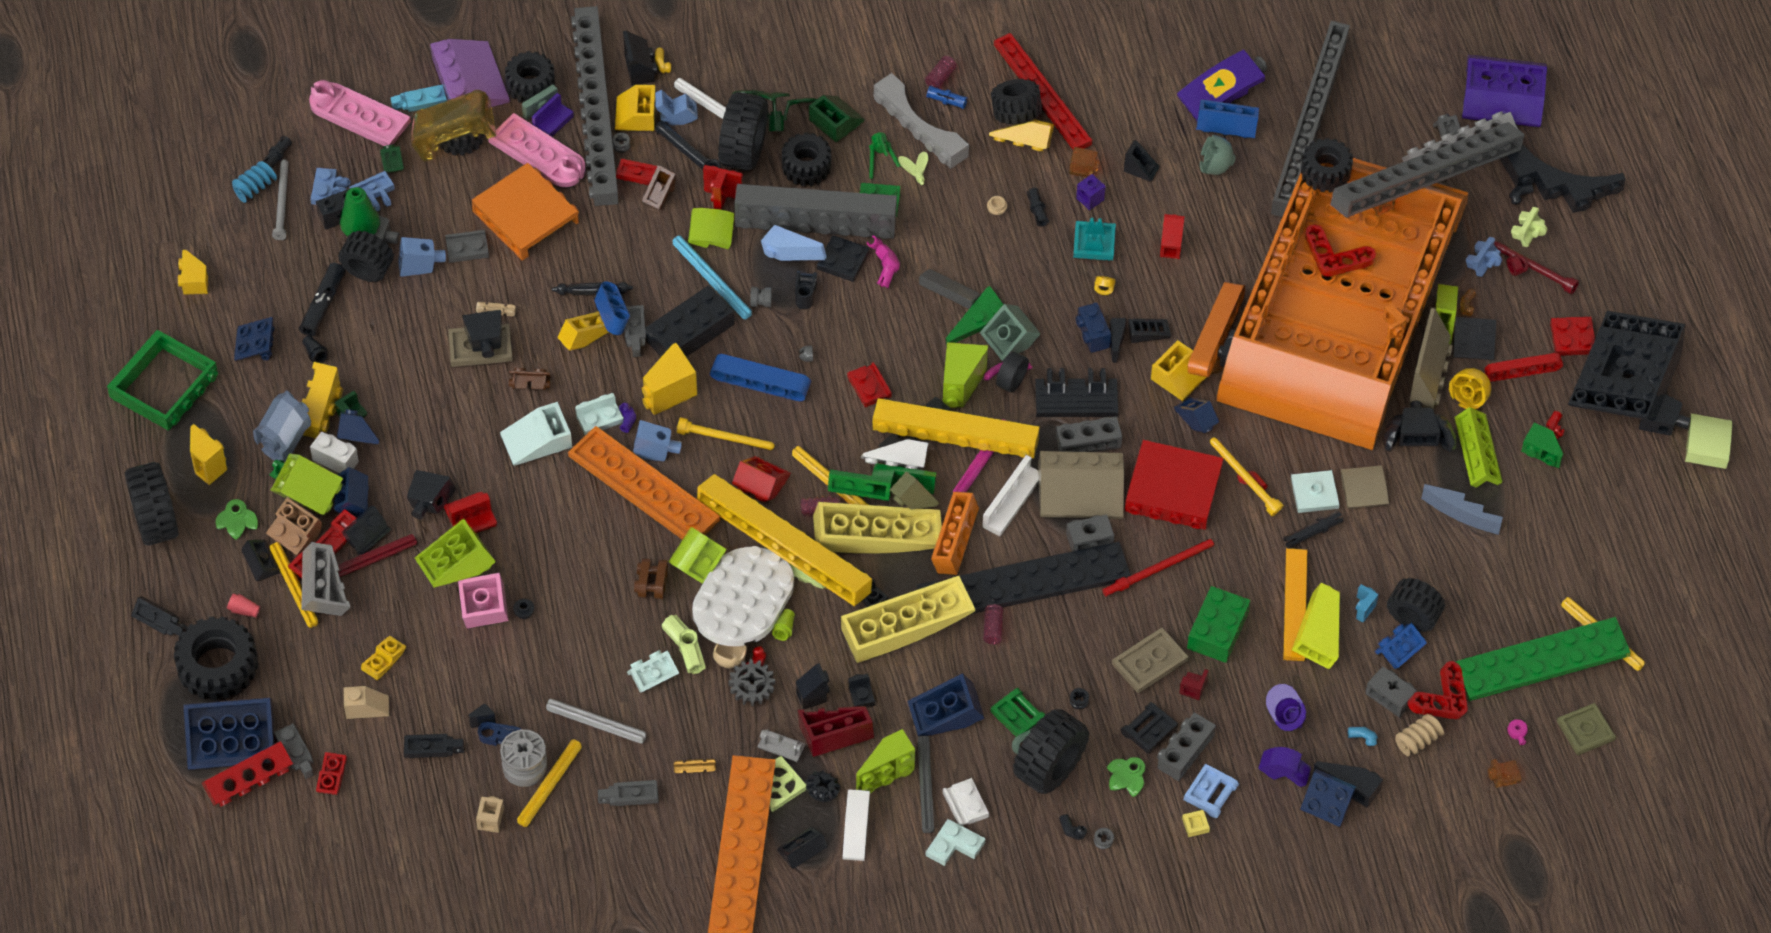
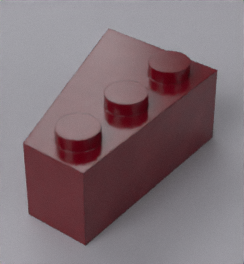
M866 706L842 707L836 711H825V708L818 709L815 712H804V709L798 710L799 727L813 757L874 738L873 721Z

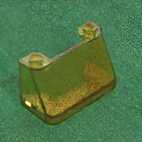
M474 90L417 111L413 115L411 143L424 162L433 159L432 151H438L437 144L470 132L474 137H477L478 133L485 134L487 139L497 136L489 96L484 91Z

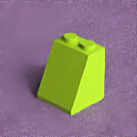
M947 343L943 402L950 408L964 407L984 377V374L987 372L988 345Z
M289 454L270 491L284 498L288 497L293 502L319 515H324L325 512L328 513L330 511L334 495L338 494L341 490L343 478L301 455Z

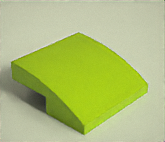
M693 208L688 243L704 248L711 244L729 249L732 240L734 213L710 208Z

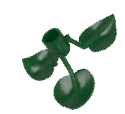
M738 90L732 92V94L741 92L762 96L772 101L773 111L770 114L768 111L769 132L784 131V120H787V114L791 105L801 102L813 103L817 100L816 98L809 97L787 100L786 108L782 115V111H776V98L790 97L789 93H769L759 90Z

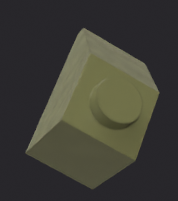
M908 472L890 489L895 495L893 499L901 507L905 504L912 510L935 507L939 504L921 483Z

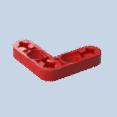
M1314 224L1306 228L1305 240L1322 275L1327 277L1335 276L1374 264L1376 251L1372 247L1363 246L1334 254L1321 226ZM1322 247L1325 248L1327 252L1321 254L1318 253L1316 249ZM1349 258L1353 263L1348 265L1343 263L1342 260Z
M1448 661L1440 670L1443 695L1416 692L1408 700V706L1411 711L1417 714H1428L1455 720L1462 718L1467 712L1468 707L1462 669L1456 662ZM1450 686L1456 688L1458 694H1454L1450 690ZM1434 702H1438L1442 710L1437 709L1434 706Z

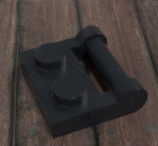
M1149 702L1145 706V710L1129 725H1124L1120 731L1124 737L1131 739L1146 753L1150 754L1178 728V723L1154 703ZM1150 716H1155L1138 733L1135 731Z

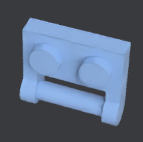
M1205 764L1184 795V800L1204 810L1209 816L1218 818L1221 813L1220 809L1231 792L1237 789L1239 783L1234 778ZM1219 784H1224L1225 787L1215 803H1209V799Z

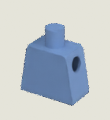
M401 237L398 257L400 276L433 272L434 262H445V250H434L432 240Z
M640 420L633 453L644 460L665 461L667 452L680 453L682 442L670 440L671 429Z

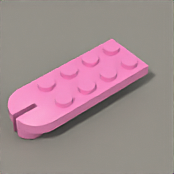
M320 80L314 83V88L311 87L309 100L314 114L380 145H393L411 122L410 116L340 84Z
M515 113L488 137L490 144L523 165L529 163L533 168L536 167L543 178L548 179L556 186H574L579 182V178L582 179L585 175V161L579 154Z

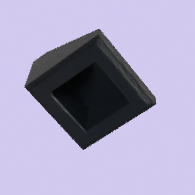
M486 704L481 705L468 715L471 728L479 727L484 722L496 723L495 713Z

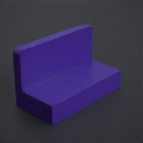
M556 93L532 116V124L552 137L574 117V113L561 103V95Z

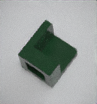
M355 391L334 402L338 417H340V412H345L346 409L358 411V414L363 418L367 416V411L359 403L358 395Z

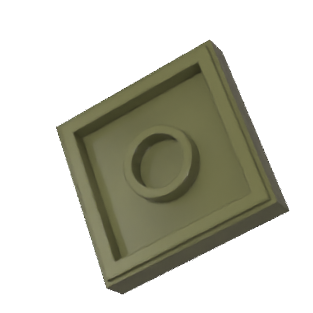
M1595 703L1558 717L1556 721L1577 755L1615 741L1616 738Z

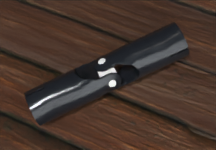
M338 263L329 264L313 301L310 303L299 326V331L306 336L316 335L346 273V269Z

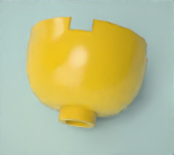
M1466 368L1458 372L1451 379L1449 392L1452 399L1455 398L1460 402L1458 404L1464 409L1471 407L1476 410L1484 405L1489 398L1491 383L1487 375L1481 370Z

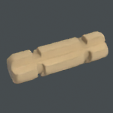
M477 302L476 312L501 310V316L507 314L506 316L513 317L516 314V305L507 304L505 306V304L488 302L486 304V302Z

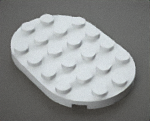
M757 546L735 549L723 555L714 570L709 572L693 602V621H695L698 631L712 642L725 646H744L746 642L753 640L757 642L764 638L774 627L792 595L794 574L791 566L786 560L771 550Z

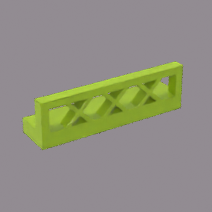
M1469 407L1455 416V421L1470 484L1476 488L1486 481L1499 485L1502 483V478L1486 414Z

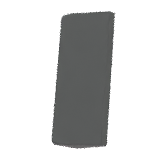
M928 269L919 277V285L968 309L971 308L981 295L931 269Z

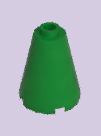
M360 187L351 188L346 193L340 226L342 232L347 237L356 231H365L375 235L380 226L379 214L365 190Z

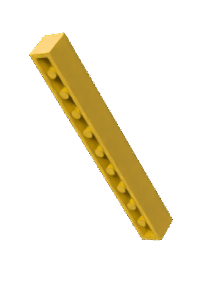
M713 474L698 486L697 500L854 607L871 593L872 578L869 575L861 572L851 563L846 562L836 553L831 552L818 541L813 540L803 531L798 530L788 521L783 520L756 500L751 499L741 490L727 483L726 480Z

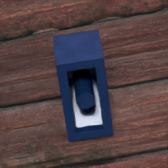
M1190 397L1174 407L1175 411L1194 431L1206 433L1219 423L1209 400Z
M346 409L345 412H340L337 438L379 444L378 437L364 418L358 414V411Z

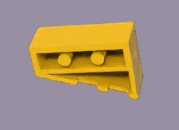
M314 362L312 367L315 373L313 381L308 380L307 387L310 390L306 399L303 398L302 400L309 408L307 414L310 417L311 426L305 430L303 436L317 438L320 432L328 431L329 419L331 416H334L336 411L334 402L337 399H341L343 388L340 386L337 367Z

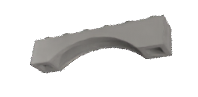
M891 73L874 85L873 96L878 104H882L891 116H895L904 128L909 129L917 140L924 143L928 151L933 152L941 163L946 164L951 169L969 157V144L957 133L935 128L915 114L907 102L905 85L895 75Z

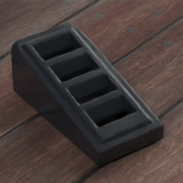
M1111 318L1112 363H1117L1126 331V318Z
M1128 319L1127 328L1131 343L1171 338L1167 319ZM1160 326H1163L1164 332H1160Z

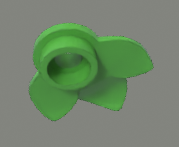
M234 499L229 501L225 510L218 514L216 528H227L229 535L237 540L242 535L245 527L256 530L258 521L255 513L248 510L243 501ZM238 506L240 509L238 512H234L232 508Z
M1140 758L1116 759L1107 766V769L1113 773L1109 780L1110 790H1120L1127 787L1132 797L1140 793L1144 786L1142 775L1145 772V764ZM1133 764L1138 765L1136 770H1131L1130 767Z

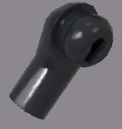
M1068 814L1059 817L1066 836L1076 840L1085 838L1087 834L1085 826H1073Z

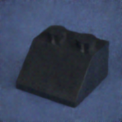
M623 31L624 56L631 86L654 82V74H657L656 63L651 61L654 58L652 47H648L646 39L629 31Z

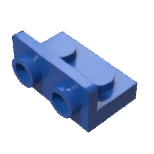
M1412 623L1405 626L1401 624L1392 631L1394 635L1390 638L1387 636L1378 643L1380 647L1375 650L1376 654L1382 653L1394 669L1399 668L1427 643Z

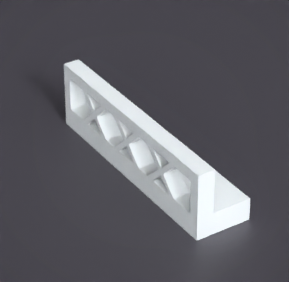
M1026 455L985 511L982 527L1001 536L1039 483L1038 470L1031 467V457Z

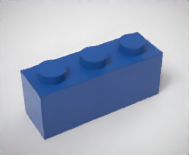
M1201 99L1196 130L1217 132L1223 135H1237L1243 138H1255L1259 108Z

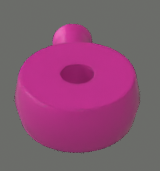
M1518 719L1511 721L1507 727L1509 736L1518 740L1520 745L1526 744L1524 738L1528 732L1526 723Z

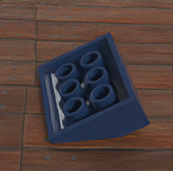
M272 698L183 705L188 770L234 766L274 745ZM265 759V760L262 762V764H263V763H272V762H271L270 760H268V759Z

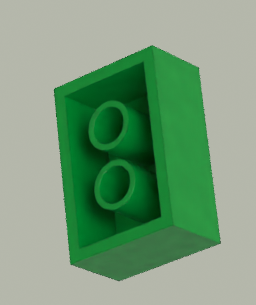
M1211 586L1188 636L1187 649L1227 663L1249 614L1251 600Z

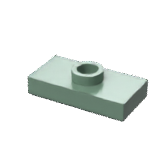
M551 85L523 102V117L526 120L530 119L558 93L557 88Z

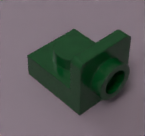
M384 146L380 150L383 170L387 174L404 171L400 146Z

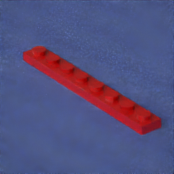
M1009 33L994 40L995 48L1019 79L1031 80L1039 85L1042 110L1073 151L1076 153L1091 146L1092 139L1013 35Z

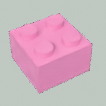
M500 573L458 581L462 618L467 628L509 621L504 583Z

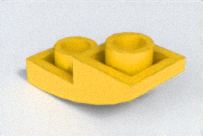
M389 635L376 646L375 653L362 663L361 670L378 681L399 659L406 646Z

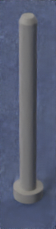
M283 159L280 163L276 228L272 231V237L276 240H284L287 233L284 229L289 164L286 159Z

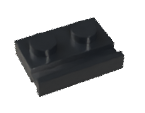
M370 506L345 528L342 534L352 548L357 551V555L360 556L373 547L391 528L387 526L386 521L377 508Z

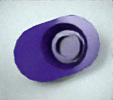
M1278 684L1272 687L1266 696V706L1276 725L1284 731L1302 728V724L1306 719V709L1298 693L1287 684Z

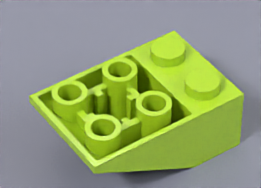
M903 729L882 739L856 773V790L870 791L872 793L876 788L882 785L887 786L901 776L906 777L915 770V748Z

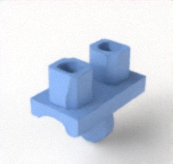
M1489 237L1486 242L1478 241L1475 245V253L1478 255L1469 254L1466 258L1467 267L1475 269L1477 276L1482 277L1488 267L1499 266L1502 262L1501 252L1495 247V238Z

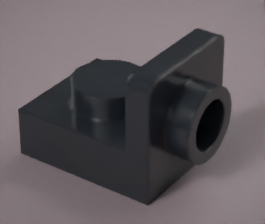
M857 674L848 678V690L853 707L866 706L867 708L875 706L869 674Z

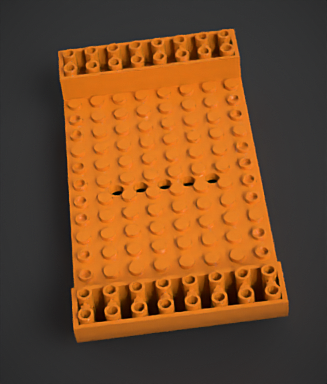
M1353 158L1351 177L1347 183L1384 170L1386 167ZM1328 163L1320 164L1324 167H1333V165ZM1300 173L1234 334L1219 384L1216 401L1373 450L1385 419L1388 401L1452 234L1457 231L1469 194L1459 189L1435 183L1346 218L1330 205L1333 192L1328 190L1320 192V189H1312V185L1308 186ZM1314 224L1321 226L1334 254L1363 246L1372 247L1376 251L1374 264L1369 267L1330 276L1332 279L1328 281L1322 278L1324 275L1319 271L1305 240L1306 228ZM1322 247L1316 249V251L1321 254L1327 252V250ZM1349 258L1342 260L1343 263L1348 265L1353 263ZM1307 269L1311 270L1313 273L1307 275L1303 273V271ZM1347 281L1351 283V286H1343L1341 283ZM1367 287V288H1369L1371 291H1370V292H1363V291L1361 290V288ZM1387 293L1390 297L1382 298L1380 294ZM1392 303L1396 309L1401 310L1407 321L1405 332L1400 337L1388 340L1386 335L1389 325L1383 320L1385 306Z

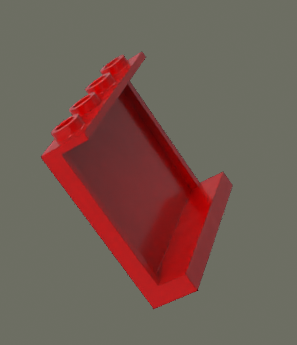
M1143 440L1126 497L1125 511L1133 515H1143L1155 520L1160 519L1173 524H1182L1194 529L1206 530L1207 519L1218 479L1222 472L1224 458Z

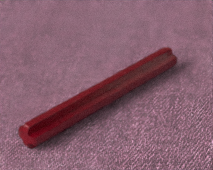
M413 534L407 535L339 564V578L417 545L415 536Z

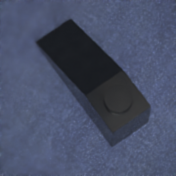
M1320 761L1314 764L1313 774L1317 769L1356 786L1352 799L1366 808L1381 791L1383 779L1376 772L1361 767Z

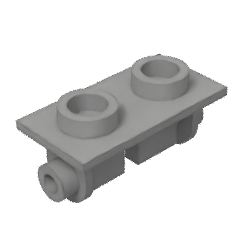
M767 729L761 731V740L757 748L797 762L805 747V743Z

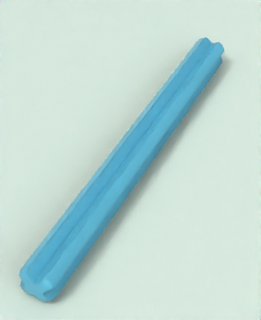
M678 235L672 240L673 245L743 319H747L752 315L751 309L682 236Z

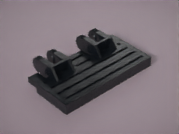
M1047 368V386H1044V379H1035L1036 417H1118L1117 379H1108V386H1106V370L1101 368L1099 372L1101 382H1093V368H1088V386H1085V379H1067L1068 386H1065V368H1060L1059 370L1060 382H1052V368Z

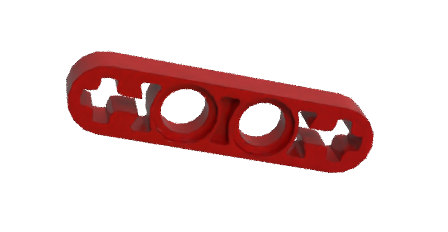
M1551 353L1491 363L1484 368V372L1489 380L1493 382L1554 372L1563 367V361L1560 354Z

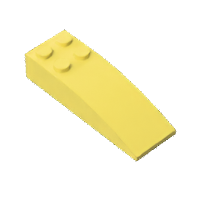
M818 502L813 514L815 541H818L831 552L899 553L935 549L942 528L941 512L934 509L911 510L910 508Z
M956 576L841 616V630L856 662L859 663L932 635L975 612V608L960 577Z

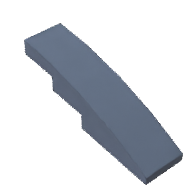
M1424 484L1421 499L1457 521L1499 535L1503 517L1484 513V505L1464 501V493Z

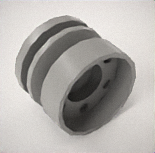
M517 730L504 738L501 743L500 754L505 778L510 783L521 787L532 786L540 782L547 773L548 766L546 746L540 735L531 730Z

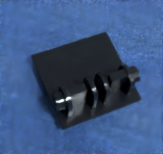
M1456 317L1453 357L1494 360L1496 320Z

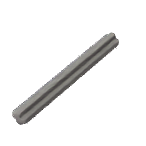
M549 699L546 709L550 712L638 743H644L646 739V732L555 699Z

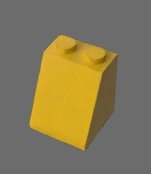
M677 343L672 344L643 377L642 392L644 398L642 401L647 410L650 409L654 415L697 395L696 371Z

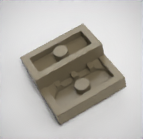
M1382 465L1340 470L1347 509L1389 504Z

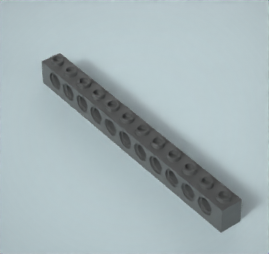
M598 6L574 8L575 16H571L572 28H576V31H573V41L578 43L574 50L575 58H579L580 61L576 62L577 74L581 73V77H577L578 89L583 90V92L579 93L580 104H584V108H581V118L586 120L582 127L583 136L587 135L588 138L584 139L585 151H589V155H586V166L591 167V171H587L588 183H592V187H589L590 199L594 198L595 206L618 204V192Z
M1335 21L1330 22L1273 198L1272 215L1283 217L1301 173L1303 152L1306 146H1309L1312 141L1315 142L1348 41L1350 25Z
M1509 122L1498 125L1334 188L1330 205L1346 218L1520 151L1525 134Z

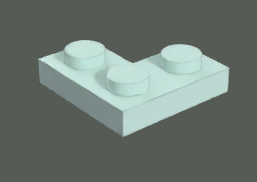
M947 819L927 849L926 856L944 866L955 849L975 859L985 844V838Z

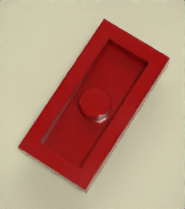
M621 159L616 171V179L649 185L657 166Z

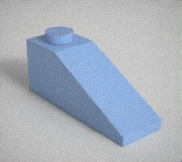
M776 225L761 240L764 254L780 261L825 260L827 258L823 243Z

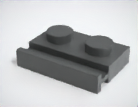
M485 230L445 235L449 263L489 258Z

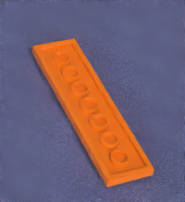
M597 426L568 452V457L682 540L690 527L705 535L720 521V516Z

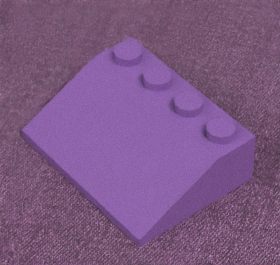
M447 39L430 44L432 60L440 82L443 85L449 106L453 102L454 104H458V102H462V104L469 103L471 107L475 106L478 111L510 102L488 41Z

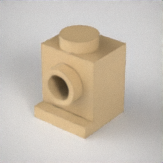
M494 796L481 797L476 817L477 830L499 833L504 810L502 799Z

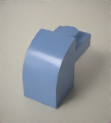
M663 90L655 93V107L660 112L661 121L667 122L669 125H684L698 119L697 103L687 94L672 99Z

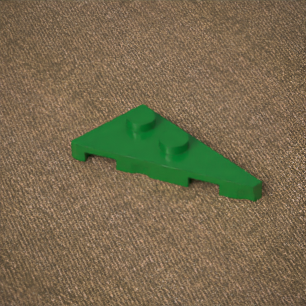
M991 286L984 290L946 337V344L959 342L982 331L1003 306V303Z

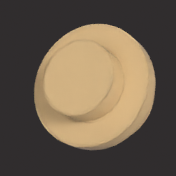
M994 196L988 201L987 209L994 215H1001L1007 210V203L1003 197Z

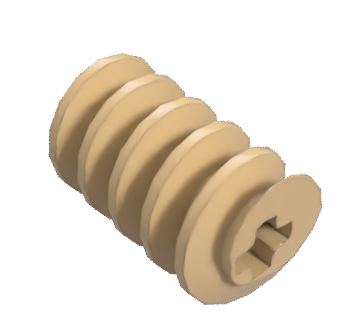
M1426 714L1422 719H1418L1415 723L1409 725V728H1405L1402 732L1396 734L1395 740L1403 754L1410 756V752L1417 754L1418 748L1423 750L1425 748L1424 743L1430 745L1431 739L1436 741L1438 739L1437 735L1443 736L1444 730L1435 717Z

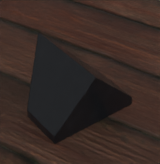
M1133 140L1125 154L1124 172L1147 181H1152L1160 166L1137 140Z

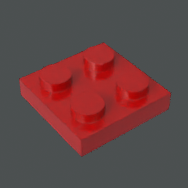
M1591 316L1551 318L1550 326L1555 353L1560 354V356L1589 355L1595 341Z

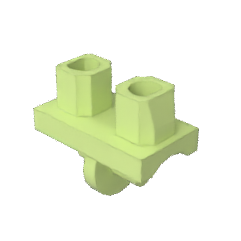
M1532 207L1530 212L1522 211L1519 215V223L1523 226L1515 225L1511 230L1512 237L1521 240L1524 247L1529 246L1533 237L1543 236L1547 232L1545 221L1538 216L1539 209L1536 207Z

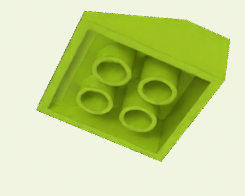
M464 519L415 557V560L434 588L478 576L484 571L489 570L496 562L479 536Z

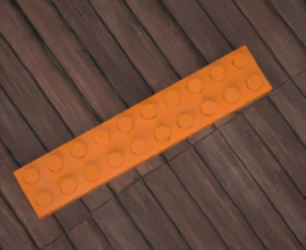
M735 755L732 757L708 933H753L776 766L775 759Z

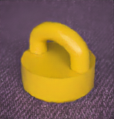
M1096 276L1094 289L1100 295H1109L1114 290L1116 280L1111 277ZM1099 286L1109 287V289L1101 290Z

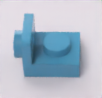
M1362 584L1358 587L1357 598L1360 601L1356 606V619L1364 622L1376 607L1379 594L1372 588Z

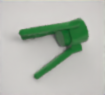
M882 132L875 133L871 137L872 144L869 145L870 179H873L875 151L888 156V150L896 166L900 167V163L891 147V143L887 140L886 134Z

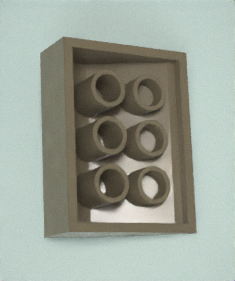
M1435 308L1430 310L1408 408H1410V403L1413 401H1420L1422 408L1434 409V405H1439L1441 394L1437 392L1438 389H1443L1445 377L1441 376L1442 372H1447L1449 361L1445 360L1446 356H1451L1453 345L1449 344L1451 336Z
M1040 451L1038 461L1040 517L1091 518L1096 515H1107L1108 519H1123V453Z

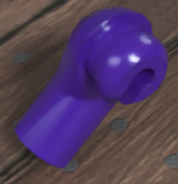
M622 403L619 406V410L624 421L620 425V429L628 433L637 416L628 403Z

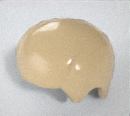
M716 644L713 658L720 666L732 669L735 665L740 666L741 661L745 660L747 646L745 644L744 646Z

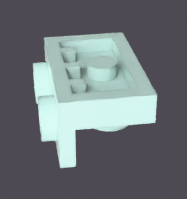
M614 393L582 402L575 407L576 418L585 435L595 426L605 430L623 422Z
M660 650L649 655L650 660L643 663L641 659L630 665L632 669L628 670L627 673L632 676L640 693L679 674L668 651L661 653Z

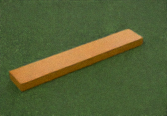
M1286 548L1283 660H1305L1304 656L1292 651L1306 612L1307 550Z

